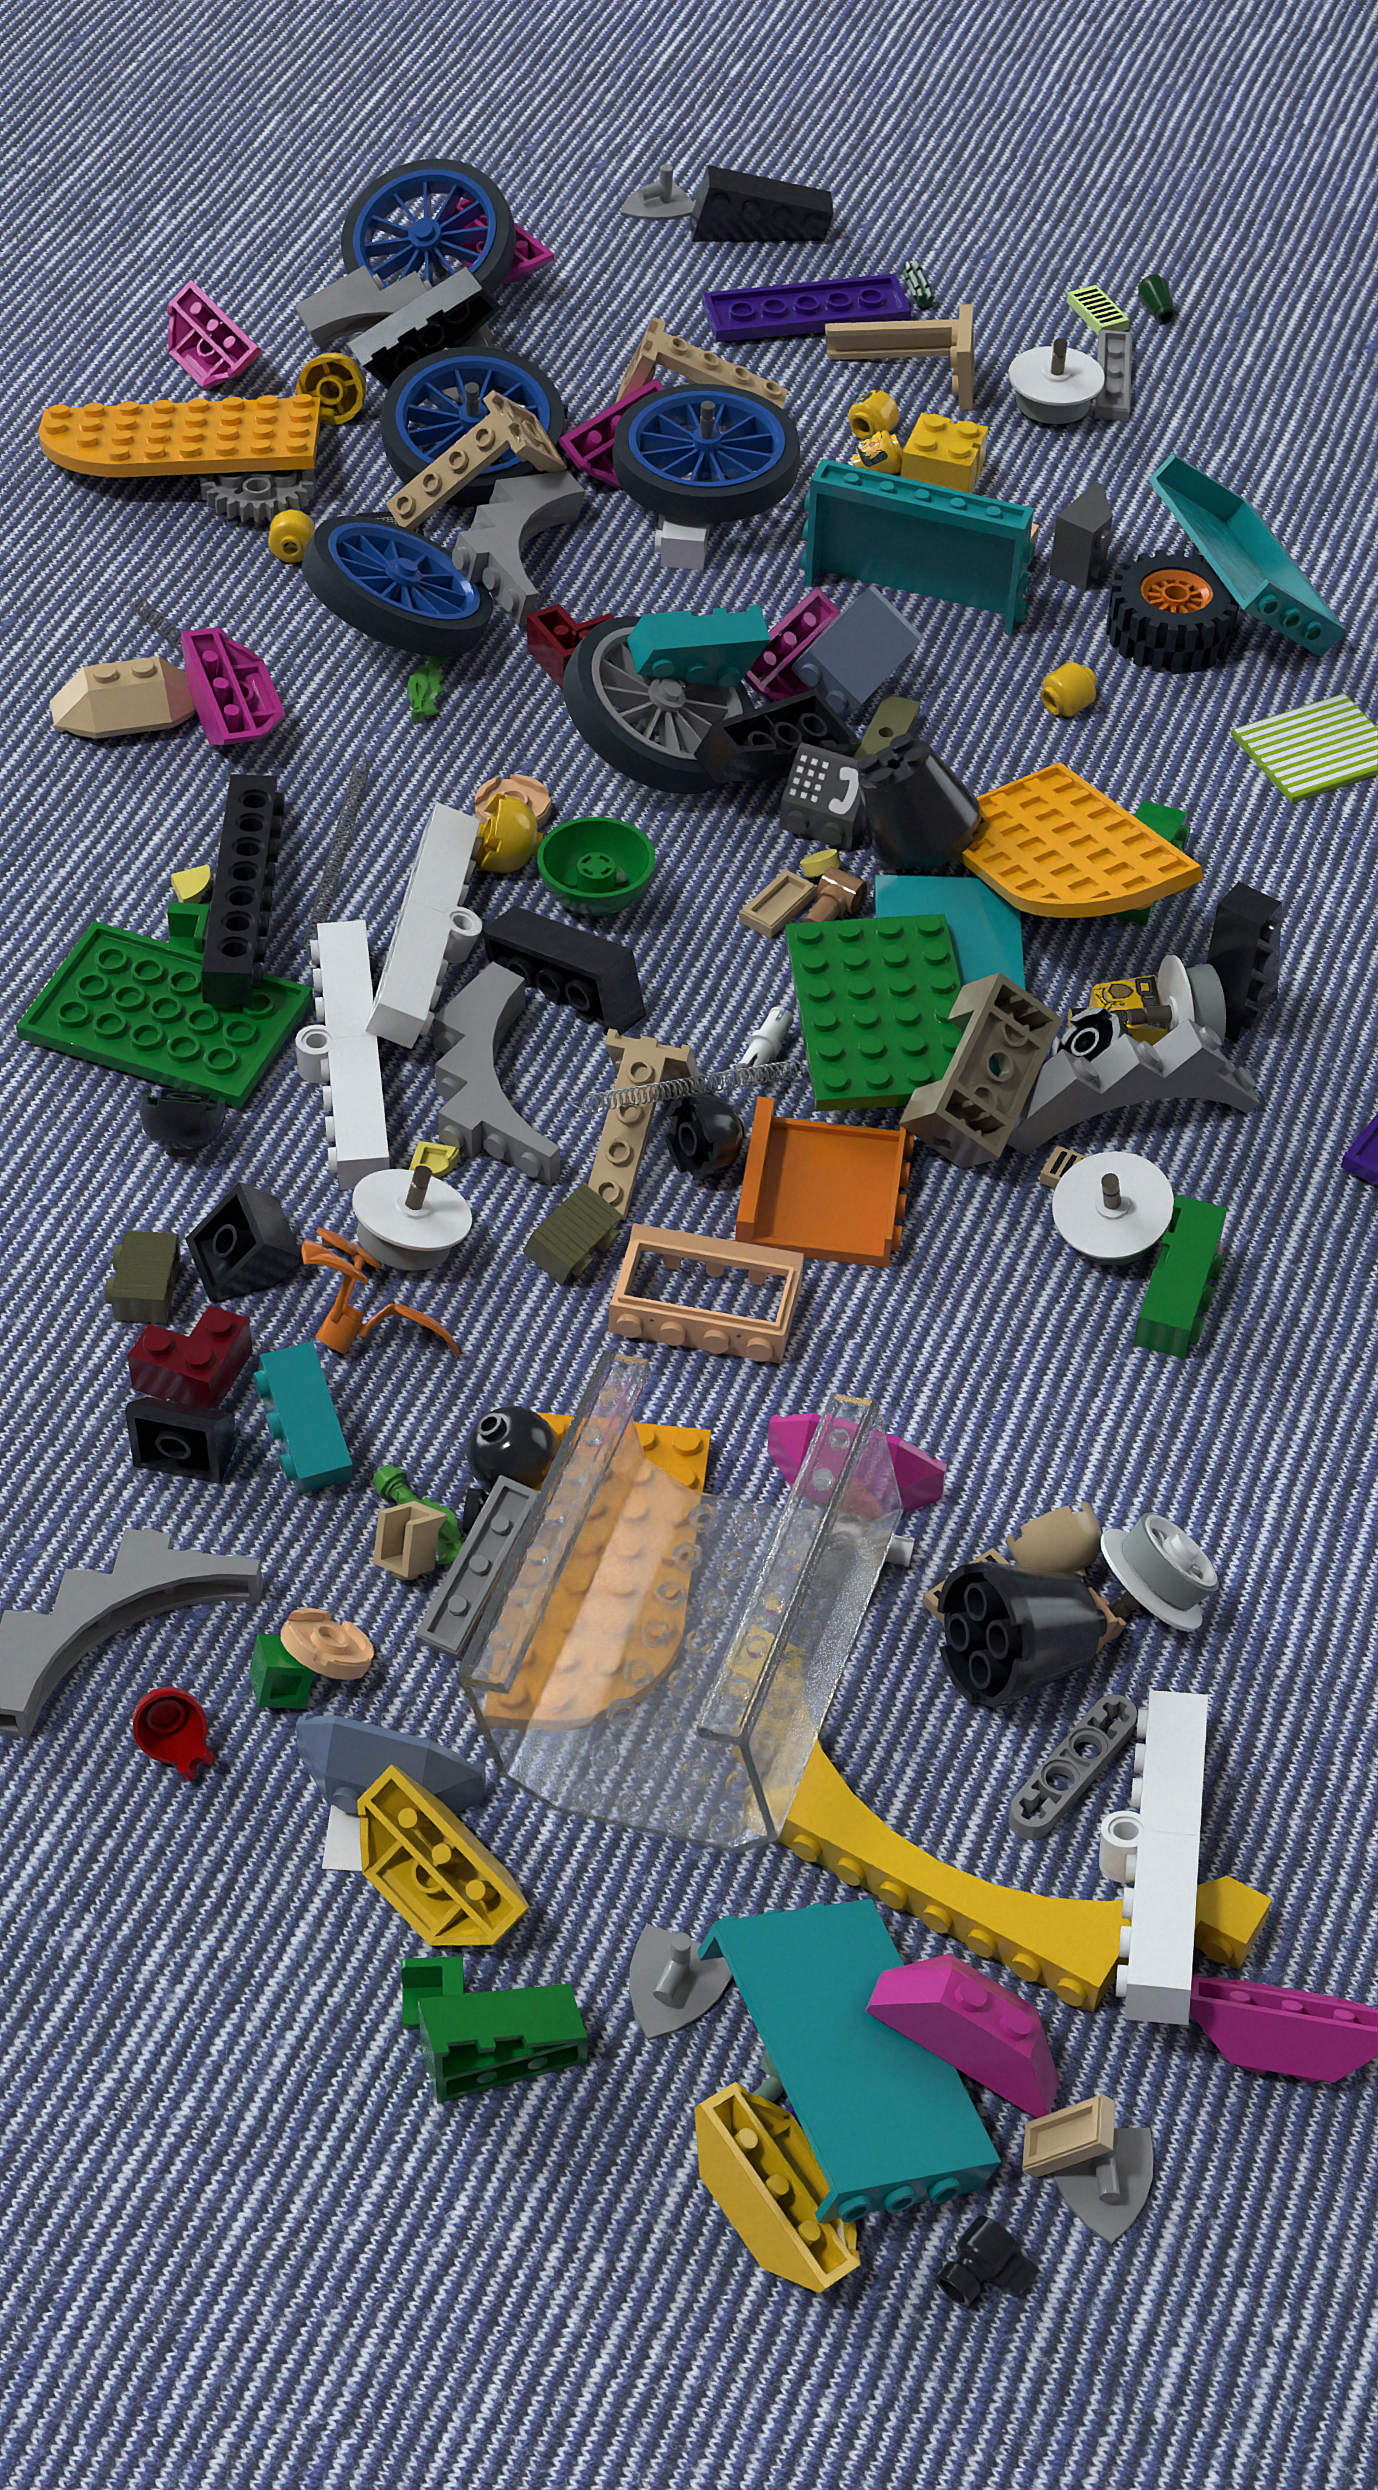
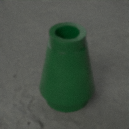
M1157 274L1145 277L1138 285V299L1160 324L1171 322L1176 316V311L1168 281Z

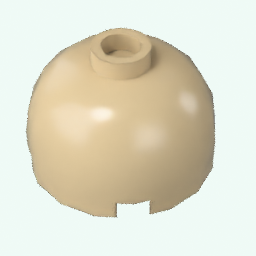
M1080 1502L1083 1509L1081 1512L1072 1514L1068 1505L1020 1527L1024 1536L1018 1540H1015L1012 1534L1007 1536L1005 1542L1016 1564L1021 1567L1067 1574L1076 1572L1085 1579L1087 1577L1085 1568L1096 1560L1101 1549L1102 1532L1091 1503Z

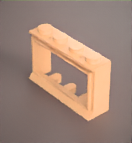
M633 1223L629 1245L612 1301L609 1303V1333L619 1334L628 1338L636 1337L663 1342L672 1346L679 1345L701 1349L715 1354L723 1353L750 1358L759 1362L766 1361L781 1364L802 1285L804 1253ZM641 1250L664 1254L663 1263L669 1269H678L682 1258L706 1262V1272L712 1277H720L725 1266L748 1269V1279L756 1285L765 1283L767 1273L786 1276L787 1280L776 1322L629 1296L641 1257Z

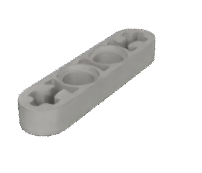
M1111 1694L1102 1697L1088 1711L1011 1801L1008 1823L1011 1830L1017 1836L1026 1840H1037L1043 1838L1052 1830L1131 1738L1137 1721V1709L1134 1703L1124 1696ZM1116 1715L1121 1716L1123 1720L1114 1721L1108 1728L1106 1735L1103 1732L1106 1718L1112 1719ZM1082 1742L1094 1744L1099 1749L1100 1755L1092 1759L1083 1758L1075 1752L1074 1746ZM1062 1774L1071 1780L1073 1786L1064 1791L1055 1790L1048 1785L1046 1779L1050 1775ZM1039 1798H1041L1044 1803L1041 1806L1040 1816H1032L1029 1820L1025 1819L1023 1812L1031 1813L1037 1807Z

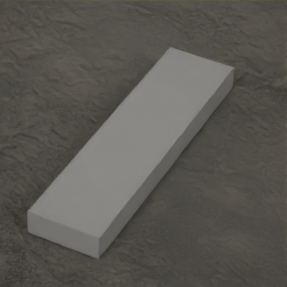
M1099 330L1097 362L1104 371L1105 380L1102 390L1095 396L1094 419L1129 421L1132 360L1131 332Z
M502 1475L499 1476L415 1634L417 1642L456 1660L459 1659L543 1499L542 1493Z

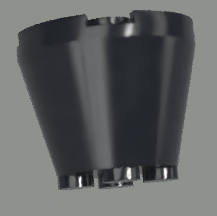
M902 734L895 737L890 742V746L876 754L866 755L857 762L856 766L859 770L858 783L871 850L883 871L892 875H899L903 871L902 869L922 866L924 872L951 861L974 842L972 834L979 824L985 822V814L975 795L927 742L913 739L911 734Z
M977 1562L961 1565L953 1570L945 1580L938 1600L937 1611L944 1614L947 1644L946 1646L939 1647L946 1671L956 1689L970 1703L980 1702L991 1707L1012 1704L1086 1666L1093 1659L1097 1651L1099 1637H1103L1107 1632V1619L1104 1612L1097 1609L1082 1576L1076 1572L1067 1574L994 1562Z

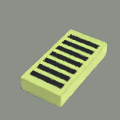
M1097 285L1068 292L1067 303L1097 335L1099 330L1125 331L1129 329L1130 319Z

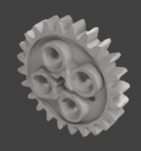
M314 469L206 473L200 476L202 499L207 500V506L209 508L215 507L217 514L227 511L228 519L239 515L241 516V522H245L249 517H254L256 523H259L262 517H267L272 522L274 515H278L282 511L291 509L300 511L299 506H308L309 499H314V491L316 490Z

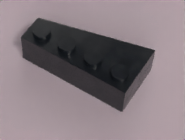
M707 165L690 218L692 242L825 241L834 215L831 192Z
M464 267L347 343V345L361 365L389 390L395 379L416 361L430 354L442 351L445 348L461 347L502 307L488 288L467 267Z
M814 688L713 723L693 755L716 783L789 777L801 742L853 758L862 742L817 689Z
M1238 882L1217 905L1206 964L1213 966L1222 985L1226 1009L1225 1037L1236 1043L1239 1042L1248 1030L1251 1032L1255 1031L1262 1020L1263 1013L1278 998L1282 928V902L1241 882Z
M512 906L481 930L489 963L494 962L525 978V986L527 987L533 983L536 984L545 995V998L552 1003L558 1005L563 1001L577 1010L576 1018L584 1023L590 1024L594 1020L605 1027L603 1029L605 1036H607L609 1028L617 1030L618 1034L622 1036L646 1016L633 949L517 906Z

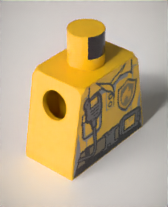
M1155 975L1096 984L1092 987L1088 1008H1069V1029L1073 1026L1069 1021L1073 1016L1086 1009L1103 1007L1108 1012L1116 1014L1131 1031L1133 1039L1140 1043L1146 1041L1151 1046H1154L1167 1035L1166 1022L1149 1024L1144 1022L1139 1025H1129L1127 1012L1128 1009L1133 1008L1144 1009V1007L1162 1006Z

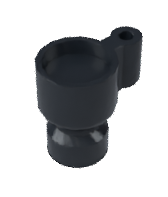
M981 2215L975 2219L958 2240L956 2245L957 2260L948 2261L935 2276V2281L940 2289L954 2302L968 2307L980 2293V2283L983 2280L997 2286L1006 2294L1018 2298L1038 2275L1039 2270L1020 2253L1017 2242L1005 2228L991 2218Z

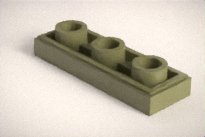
M885 693L861 741L862 744L853 759L860 760L866 755L876 754L890 746V742L895 737L902 734H910L920 713L921 702Z

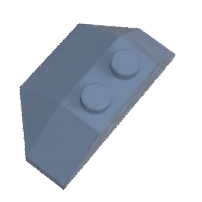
M337 1715L316 1716L313 1718L299 1716L296 1722L297 1746L300 1757L326 1803L334 1805L344 1812H358L357 1800L391 1764L397 1766L441 1800L454 1814L483 1802L486 1794L485 1765L476 1761L468 1762L459 1753L432 1740Z

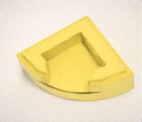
M208 864L171 874L172 886L181 903L198 904L201 901V896L211 887V873Z
M419 1141L409 1170L414 1171L415 1167L419 1165L427 1166L432 1170L431 1176L438 1179L449 1173L457 1165L460 1159V1149L448 1145Z

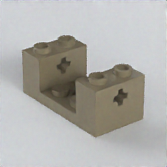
M1000 972L963 985L947 1020L962 1030L964 1034L943 1079L914 1089L899 1125L962 1169L999 1159L1063 1018ZM991 1056H994L999 1061L1001 1069L999 1077L995 1076L989 1068Z

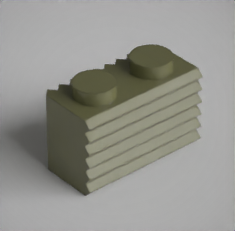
M583 1182L574 1193L534 1230L523 1249V1253L525 1256H529L531 1261L536 1262L538 1267H542L545 1273H549L551 1278L556 1279L558 1284H563L572 1274L580 1278L594 1262L595 1258L591 1255L597 1248L605 1252L619 1237L621 1232L616 1227L623 1215Z
M125 1230L122 1245L116 1244L114 1247L113 1269L116 1270L115 1277H108L105 1286L106 1304H112L113 1315L116 1321L124 1320L127 1323L133 1321L136 1324L141 1321L144 1324L150 1322L154 1325L156 1323L161 1325L167 1323L181 1260L178 1233Z

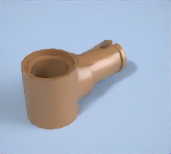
M829 867L819 881L816 892L817 903L803 919L802 923L833 921L836 917H841L845 912L855 914L861 908L866 898L868 883L835 867Z

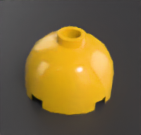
M337 352L323 353L310 360L302 369L297 380L296 391L297 394L321 397V420H325L321 423L338 425L352 419L363 406L367 392V383L359 364L349 356Z
M494 793L484 812L491 813V815L488 817L486 824L480 823L477 836L482 837V842L474 859L479 864L477 866L478 869L506 874L515 872L527 864L531 854L537 855L538 848L543 840V833L537 831V818L533 810L523 801L505 794Z

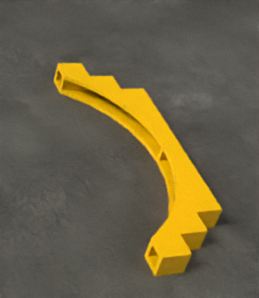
M752 1628L723 1667L721 1693L722 1696L726 1697L737 1708L749 1709L747 1715L734 1731L733 1759L737 1760L746 1770L762 1774L746 1796L744 1823L750 1826L760 1837L774 1839L791 1848L799 1858L807 1862H816L835 1872L843 1882L852 1886L859 1885L872 1892L887 1906L893 1909H903L918 1917L931 1930L938 1933H947L962 1941L975 1954L986 1958L991 1957L1008 1966L1021 1979L1028 1982L1035 1981L1054 1991L1065 2003L1072 2006H1081L1094 2013L1117 1975L1118 1965L1128 1966L1129 1958L1119 1957L1121 1926H1131L1132 1919L1122 1918L1123 1900L1095 1901L1051 1898L992 1884L938 1861L891 1830L852 1793L823 1752L803 1706L794 1649ZM1227 1875L1197 1885L1194 1946L1202 1950L1211 1960L1218 1963H1227L1239 1970L1266 1923L1272 1899Z

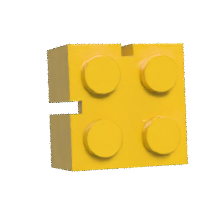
M921 412L903 450L901 477L971 493L975 479L978 478L985 462L988 426L959 420L957 424H953L950 418Z

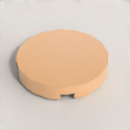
M514 774L510 775V779L500 780V776L492 778L481 785L475 794V816L482 824H486L488 817L491 815V813L484 812L489 799L496 792L519 799L531 808L537 818V830L546 824L551 815L549 791L544 784L528 776Z
M304 1608L294 1610L289 1615L281 1629V1641L286 1650L298 1662L317 1673L334 1679H358L368 1671L371 1659L374 1656V1648L366 1634L356 1625L346 1620L343 1621L342 1625L331 1621L330 1619L333 1614L321 1609Z

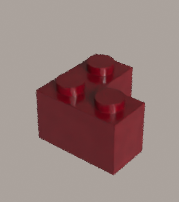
M560 604L528 614L527 650L563 691L564 672L576 646L592 628L614 617L611 613L577 624ZM611 659L606 660V661L610 662L611 664L615 665V664L611 661Z
M209 1305L189 1337L148 1323L127 1355L132 1389L162 1400L172 1399L182 1404L206 1409H218L253 1353L249 1318Z

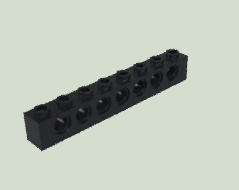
M230 774L201 970L203 1003L252 1005L254 989H262L263 966L258 963H265L266 939L261 937H268L269 913L264 912L272 911V888L268 887H275L276 866L273 863H278V839H281V816H284L285 794L284 792L277 791V776Z

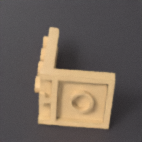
M960 304L959 319L825 324L827 357L831 360L950 356L954 374L952 375V396H959V410L973 409L976 365L973 304Z
M653 316L622 378L615 401L617 403L652 381L656 372V363L700 384L732 386L756 393L772 401L782 410L788 390L781 387L775 381L766 380L749 372L743 366L734 365L719 358L713 352L704 351L687 343L680 337L671 336L663 332L666 322Z
M493 390L483 398L491 413L388 500L386 505L399 526L414 530L510 447L521 461H530L541 472L543 470L549 473L560 472L567 469V466L535 414Z
M609 1028L605 1046L618 1074L614 1090L700 1076L691 1046L682 1044L680 1049L658 1044V1039L641 1035L640 1040L620 1036L617 1030ZM693 1080V1084H694L695 1091H696V1090H697V1088H696V1082H697V1081H696V1080ZM690 1081L687 1082V1085H688V1087H689V1090H691V1088H690L691 1082H690ZM682 1082V1083H681V1086H682V1088H683V1093H684V1091H685V1083ZM676 1083L675 1086L677 1089V1093H680L679 1084ZM670 1084L669 1087L671 1092H673V1085ZM652 1087L653 1100H656L655 1088ZM646 1088L647 1101H650L649 1089ZM640 1089L641 1102H645L643 1090ZM634 1090L635 1103H639L637 1098L638 1092ZM628 1091L629 1104H633L631 1099L632 1093ZM622 1092L623 1105H627L625 1100L626 1094ZM616 1093L617 1106H621L619 1094ZM613 1095L611 1098V1107H615L613 1102ZM652 1101L651 1103L628 1105L625 1108L622 1106L619 1109H609L588 1186L623 1215L622 1220H625L657 1102Z

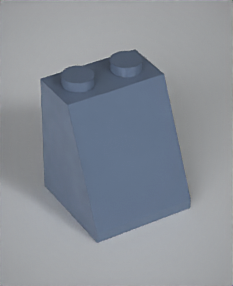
M871 584L831 621L790 669L810 690L816 688L839 717L845 720L866 701L925 637Z

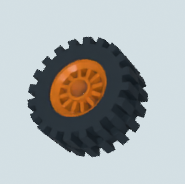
M1156 550L1155 557H1150L1145 552L1138 555L1137 563L1130 558L1124 562L1123 569L1118 568L1112 582L1106 633L1110 635V644L1113 648L1120 646L1118 654L1125 659L1131 655L1134 656L1133 664L1142 667L1145 663L1151 664V671L1161 673L1162 667L1171 668V674H1181L1182 668L1188 667L1190 673L1199 672L1202 663L1207 668L1216 665L1217 658L1223 660L1227 656L1228 649H1231L1239 604L1211 565L1203 562V555L1194 553L1193 558L1185 557V551L1175 550L1174 555H1167L1165 550Z

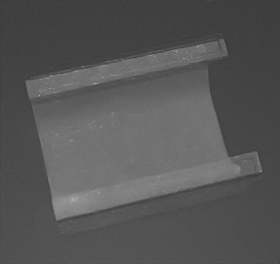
M603 1351L461 1662L457 1675L499 1774L553 1810L741 1854L779 1839L903 1513L878 1401L831 1393L785 1508L693 1491L646 1459L632 1414L651 1373L648 1359Z

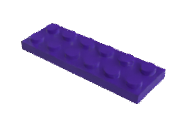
M896 274L702 293V305L716 342L731 343L744 339H766L783 335L798 336L802 333L812 332L825 333V324L911 321V309Z

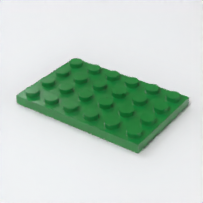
M945 913L785 924V940L816 1112L905 1106L908 1104L914 1089L943 1079L964 1034L962 1030L947 1020L962 988Z
M94 921L16 1025L17 1036L20 1039L181 1090L210 1094L209 1099L218 1101L220 1096L225 1098L226 1104L241 1108L312 1002L313 989L303 984L263 973L262 989H254L252 1005L203 1003L201 970L204 954Z

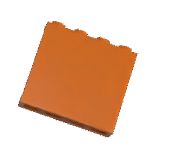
M758 1096L736 1220L735 1241L804 1253V1258L889 1268L891 1251H900L902 1226L894 1224L895 1219L904 1220L907 1194L899 1193V1187L908 1188L911 1163L903 1162V1156L912 1157L914 1135L901 1125L900 1131L776 1117L773 1116L774 1098Z

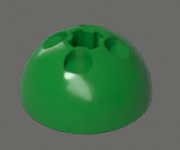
M584 817L557 826L544 837L537 853L539 873L549 893L564 907L588 916L610 915L632 905L649 885L656 860L654 847L642 831L629 823L607 817Z

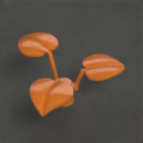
M318 1227L316 1232L322 1237V1245L308 1239L304 1241L301 1247L304 1265H324L340 1271L344 1276L336 1302L315 1336L318 1340L346 1355L358 1334L366 1338L370 1330L385 1317L395 1315L416 1321L435 1331L446 1341L455 1357H458L460 1351L455 1340L438 1321L403 1304L395 1305L390 1303L365 1324L361 1322L364 1313L348 1304L349 1298L357 1280L364 1284H367L369 1281L360 1272L364 1261L378 1270L382 1266V1263L371 1256L362 1246L350 1242L336 1232ZM324 1246L338 1247L350 1253L354 1266Z

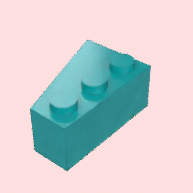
M748 605V612L727 613L725 607L713 608L712 615L692 616L690 610L643 614L627 638L637 675L668 678L725 688L734 687L736 689L771 640L760 605Z
M313 1341L261 1354L259 1371L253 1373V1378L258 1396L263 1400L267 1411L266 1420L270 1435L273 1440L277 1439L282 1451V1455H279V1461L285 1481L292 1480L297 1494H302L351 1480L353 1464Z

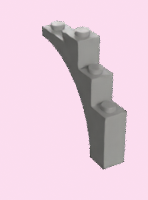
M364 265L294 306L318 348L341 336L369 330L433 287L428 279L422 282L416 271L385 288L379 276L375 274L371 277ZM485 323L479 330L485 337L489 347L502 350L499 344L495 347L491 344L489 338L493 337Z
M568 471L496 480L489 504L477 506L471 530L458 533L456 545L452 552L454 567L460 570L469 582H482L518 625L527 624V615L534 613L539 593L525 573L520 560L519 550L524 543L537 533L555 525L577 521L585 490Z
M491 962L443 1007L433 1019L434 1047L445 1054L435 1064L436 1093L448 1101L438 1111L439 1141L444 1143V1145L457 1147L462 1154L471 1159L484 1149L494 1158L502 1159L522 1170L527 1176L537 1178L551 1186L560 1177V1147L535 1131L514 1110L501 1089L494 1069L498 1048L509 1026L526 1008L525 978Z
M1187 1018L1154 1046H1151L1146 1041L1140 1043L1125 1033L1091 1062L1082 1056L1076 1058L1064 1049L1060 1050L1041 1066L1006 1144L1028 1155L1053 1136L1083 1120L1114 1108L1148 1100L1173 1097L1203 1098L1231 1105L1247 1114L1257 1107L1260 1102L1253 1090L1256 1086L1254 1079L1243 1067L1236 1069L1229 1063L1219 1049L1222 1042L1216 1032L1208 1025L1202 1028Z
M125 1529L112 1574L102 1573L93 1569L83 1571L65 1569L52 1615H45L34 1610L22 1612L4 1610L0 1623V1735L29 1738L42 1706L61 1678L87 1652L116 1632L149 1616L184 1606L220 1601L260 1602L263 1590L260 1560L250 1559L242 1555L206 1554L192 1549L185 1551L174 1550L172 1536L169 1533H161L153 1529Z

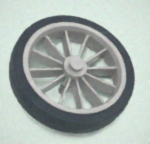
M623 616L599 623L576 646L563 677V694L568 713L586 743L605 762L623 775L659 791L674 794H698L713 790L722 785L724 782L716 783L693 754L710 729L711 723H716L754 709L743 683L740 682L735 689L734 687L725 688L687 682L690 686L682 689L679 683L673 679L637 675L627 638L641 617ZM611 659V661H612L615 665L611 664L610 662H608V661H606V660ZM601 681L609 686L602 685ZM701 696L705 702L693 701L691 699ZM614 707L626 708L629 710L618 714ZM639 721L634 729L629 725L630 723ZM652 731L659 732L662 746L649 740ZM679 744L687 753L680 751Z

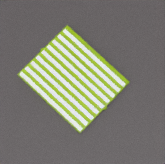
M1345 693L1240 726L1231 731V736L1291 803L1378 775V727L1370 721Z

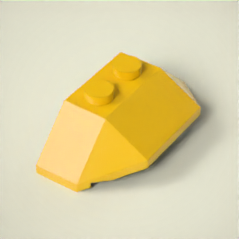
M391 1764L357 1800L358 1815L360 1816L362 1874L429 1946L496 1945L530 1909L511 1873L441 1800L397 1766Z
M737 2082L730 2084L694 2108L700 2178L762 2269L817 2293H821L860 2265L859 2252L856 2251L857 2232L855 2221L843 2222L841 2219L819 2223L815 2212L830 2192V2188L804 2131L790 2112L761 2096L747 2092V2088Z

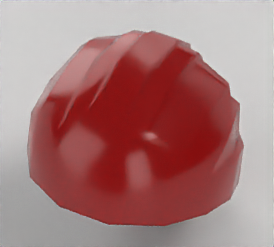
M168 1686L153 1689L139 1700L132 1714L133 1734L138 1746L144 1753L154 1760L168 1764H177V1772L186 1781H192L195 1778L198 1763L202 1762L207 1766L214 1764L215 1756L206 1744L208 1728L205 1711L196 1697L187 1690Z

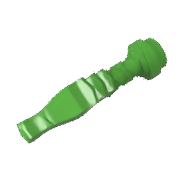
M424 655L427 659L425 666H419L418 670L414 671V674L410 676L407 686V697L411 708H413L411 712L412 722H423L424 717L440 713L434 706L437 696L445 691L439 684L443 679L439 668L450 657Z
M392 1464L383 1466L372 1479L375 1492L382 1499L393 1498L400 1505L416 1501L448 1514L438 1533L437 1553L439 1559L437 1564H453L463 1543L456 1521V1514L451 1512L448 1506H443L442 1509L438 1502L433 1501L432 1503L427 1497L420 1500L406 1486L407 1474L401 1468H395Z

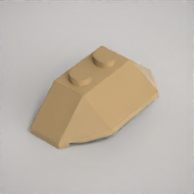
M159 656L82 667L50 700L55 731L63 733L68 731L75 735L96 739L173 728L197 713L188 689L186 672Z

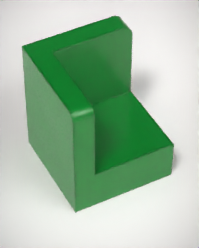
M170 902L167 911L170 933L168 943L204 954L210 905Z
M257 1634L249 1677L258 1707L305 1709L314 1671L298 1662L286 1650L281 1641V1635Z
M463 1956L404 1958L401 1960L403 2028L406 2030L420 2029L419 1998L464 1994Z

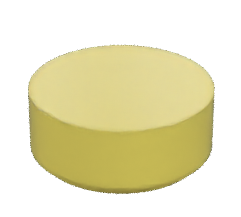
M836 849L814 853L800 862L804 876L808 878L820 877L829 867L832 866L838 869L842 864Z

